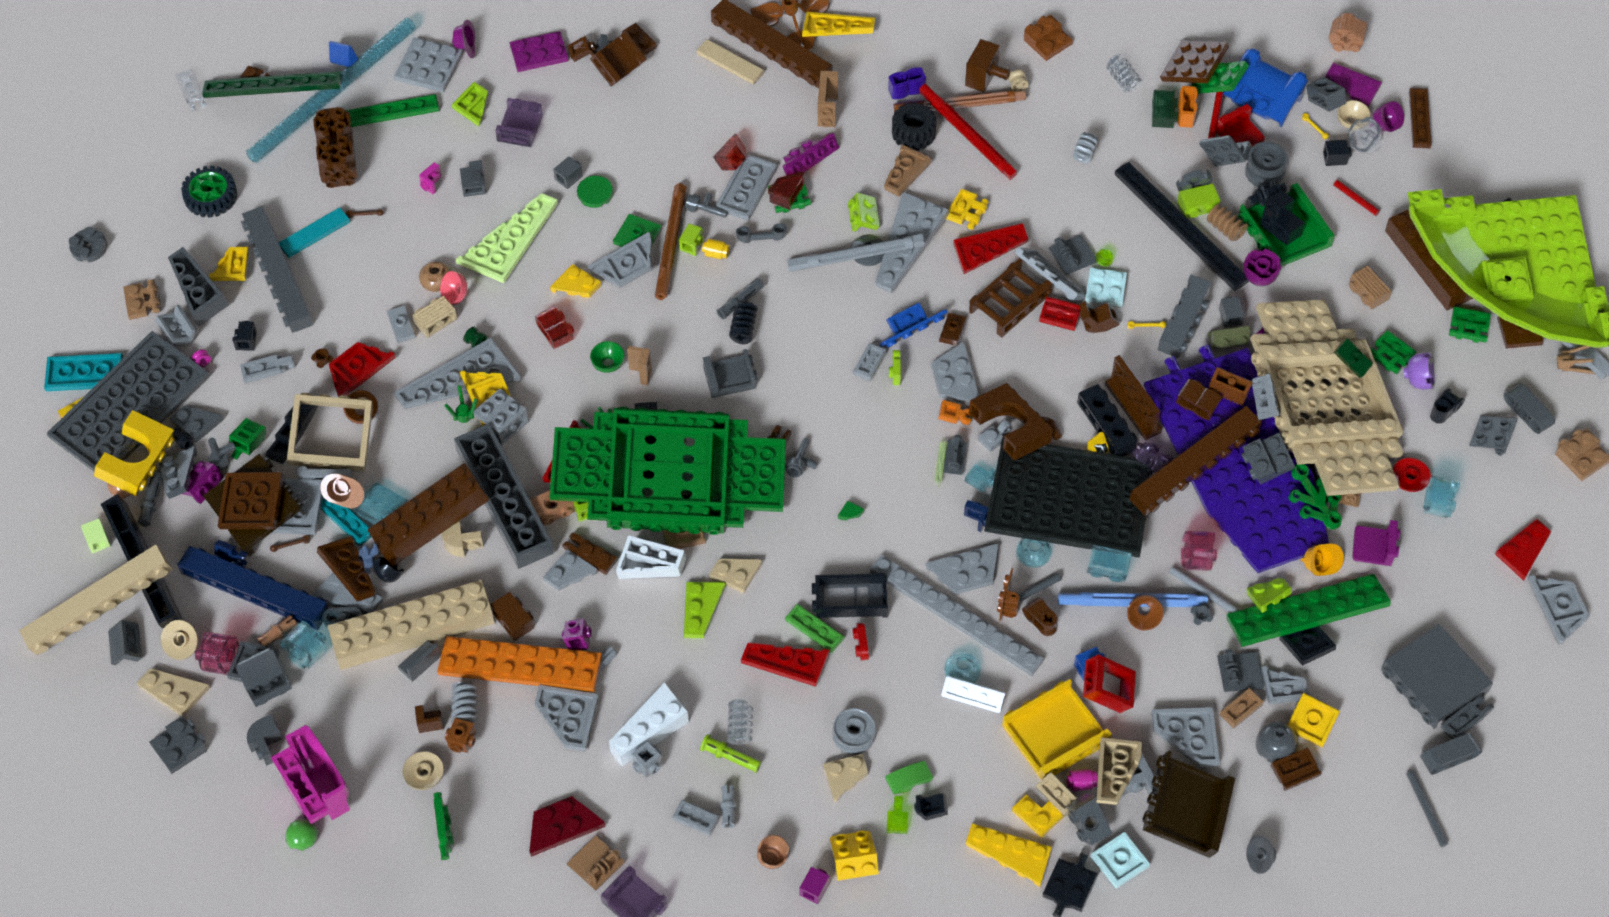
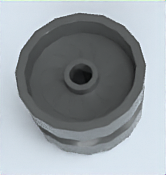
M1273 142L1255 144L1249 151L1245 167V175L1248 181L1257 187L1271 182H1275L1276 185L1280 184L1284 178L1288 163L1286 151L1280 145Z

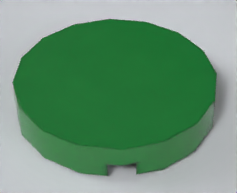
M589 176L580 181L577 186V197L584 206L599 208L603 204L610 202L613 197V187L610 181L604 177Z

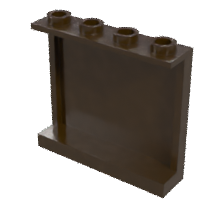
M258 454L234 473L274 472L271 469L274 465L268 457L264 459ZM225 479L203 495L218 517ZM288 484L282 486L276 529L299 511L303 516L306 515L302 510L304 507L303 503L298 497L293 498L292 494L294 492ZM228 529V531L241 549L250 557L255 553L252 547L276 529Z
M1169 750L1157 759L1156 767L1158 769L1151 782L1153 789L1147 798L1149 805L1142 818V822H1144L1142 830L1210 858L1219 851L1235 778L1228 775L1221 779L1170 757L1172 751Z

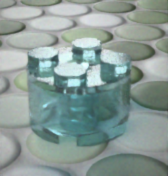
M1431 475L1429 479L1431 487L1426 490L1423 513L1444 518L1451 517L1456 507V501L1453 499L1455 494L1458 493L1460 482Z
M305 621L297 624L280 641L282 650L285 651L287 649L290 653L288 658L303 669L307 666L310 669L327 652L324 634L314 631Z

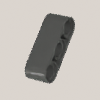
M1520 383L1504 393L1505 402L1535 433L1540 434L1555 424V418L1552 413L1525 385Z
M1467 733L1424 751L1420 757L1429 773L1433 775L1476 758L1483 750L1474 735Z

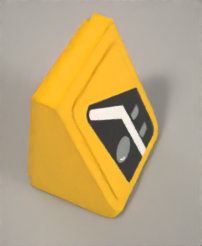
M1103 432L1098 433L1088 441L1086 451L1104 454L1109 452Z

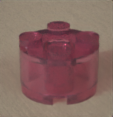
M1185 531L1182 537V542H1185L1184 548H1181L1182 567L1185 570L1211 571L1212 561H1216L1217 551L1213 549L1215 533Z
M205 632L200 648L195 652V659L199 661L200 669L204 672L227 675L226 673H228L235 657L236 648L239 647L238 639L232 635Z

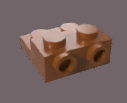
M1051 14L1047 17H1040L1035 25L1029 24L1024 30V41L1045 61L1073 44V39L1062 30V24Z

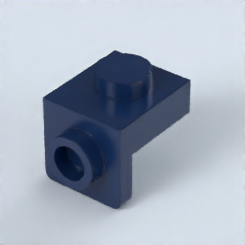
M967 500L964 507V516L979 521L977 531L982 532L986 523L988 507L983 506L979 502Z

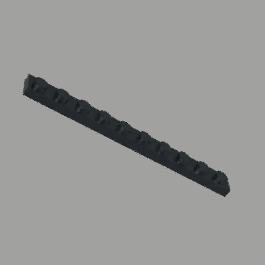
M1130 162L1115 170V176L1231 289L1237 291L1249 283L1244 272Z

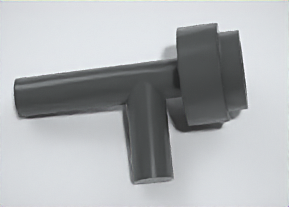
M706 193L703 202L699 201V195L689 194L685 204V208L693 213L698 208L725 218L728 212L709 205L713 197L711 193Z
M209 438L208 443L212 451L209 455V463H213L219 470H223L229 464L227 453L236 449L235 445L231 442L218 448L216 439Z
M804 438L796 457L788 459L785 469L789 476L794 478L801 476L806 466L816 469L818 462L804 457L810 443L809 439Z

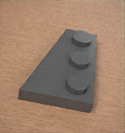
M195 446L174 455L166 456L161 463L159 462L165 492L169 499L188 490L191 479L190 470L194 467L193 458L198 452Z

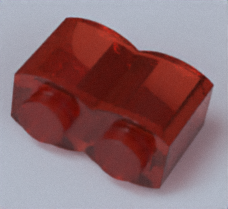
M553 306L535 315L538 328L553 349L574 340V328L571 323L567 324L561 309L558 310Z

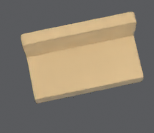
M1051 772L1036 785V788L1064 817L1069 813L1066 806L1077 800Z

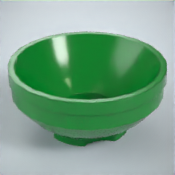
M601 342L591 350V363L600 372H614L623 365L624 351L615 342ZM606 359L613 360V364L610 366H605L603 364V361Z

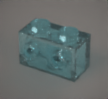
M1093 545L1087 573L1096 578L1107 577L1114 582H1125L1132 554Z

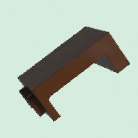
M626 31L590 58L591 62L611 87L647 60L643 50L637 47L633 37L627 34Z

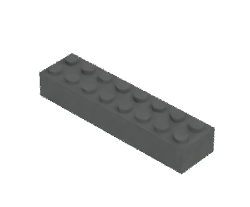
M490 424L454 438L456 450L462 462L470 469L490 499L485 503V506L518 569L554 554L552 541Z

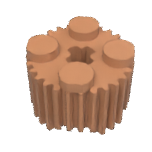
M1343 13L1339 18L1336 17L1332 22L1328 36L1333 49L1337 52L1347 50L1348 52L1349 50L1352 52L1360 51L1368 28L1367 22L1358 20L1352 13Z

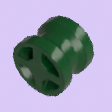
M475 326L469 328L463 337V341L471 344L472 348L487 339V335L483 332L480 333Z

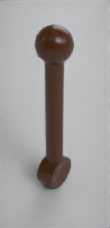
M382 209L366 212H352L348 210L346 215L348 218L359 215L382 216L384 212Z
M305 535L299 540L277 546L271 545L270 550L276 552L278 549L302 542L308 544L310 537Z

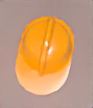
M1320 544L1308 548L1304 558H1300V561L1304 562L1306 569L1315 576L1332 575L1341 569L1344 554L1341 547L1337 544Z

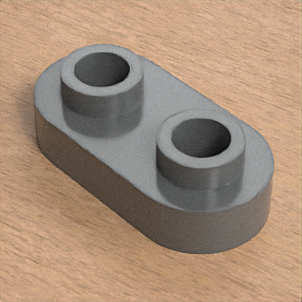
M357 607L330 608L323 613L322 619L324 625L328 628V625L361 616L362 612Z

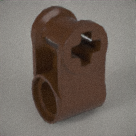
M1038 597L1022 608L1026 619L1041 634L1052 636L1056 633L1057 615L1047 606L1042 598Z

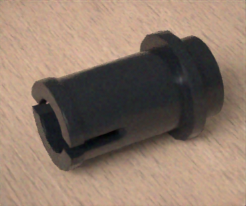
M178 427L173 428V438H175L179 448L185 450L190 448L193 444L192 438L189 435L186 436Z

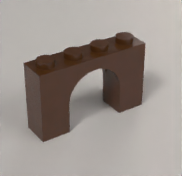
M1007 383L970 400L969 414L980 425L998 416H1012L1024 424L1021 428L1004 437L1003 449L1014 461L1051 443L1053 429L1050 424L1046 423L1039 413L1035 412L1028 402L1023 400L1016 390Z

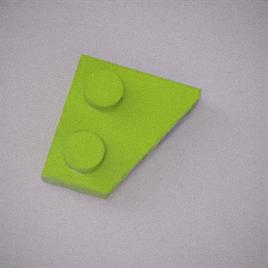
M473 82L452 104V109L479 127L488 91Z

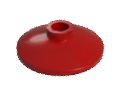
M1404 458L1393 466V472L1399 488L1408 492L1421 491L1428 486L1431 480L1429 468L1418 459Z

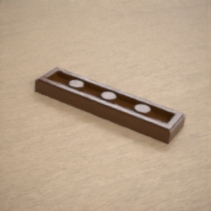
M1410 88L1409 105L1412 148L1430 149L1432 144L1428 89Z

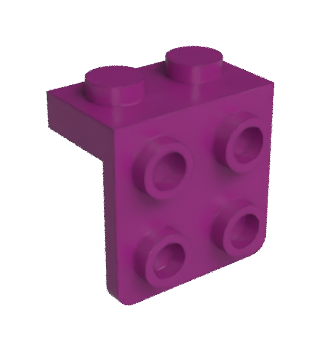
M1390 520L1386 530L1356 526L1354 529L1352 559L1358 562L1392 566L1394 558H1398L1399 546H1396V541H1399L1401 532L1400 529H1397L1398 521Z

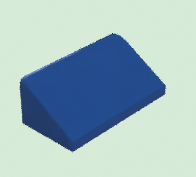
M334 41L329 42V59L331 63L350 67L358 60L351 45Z

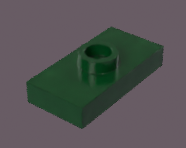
M1348 338L1343 339L1333 352L1359 378H1362L1373 365Z

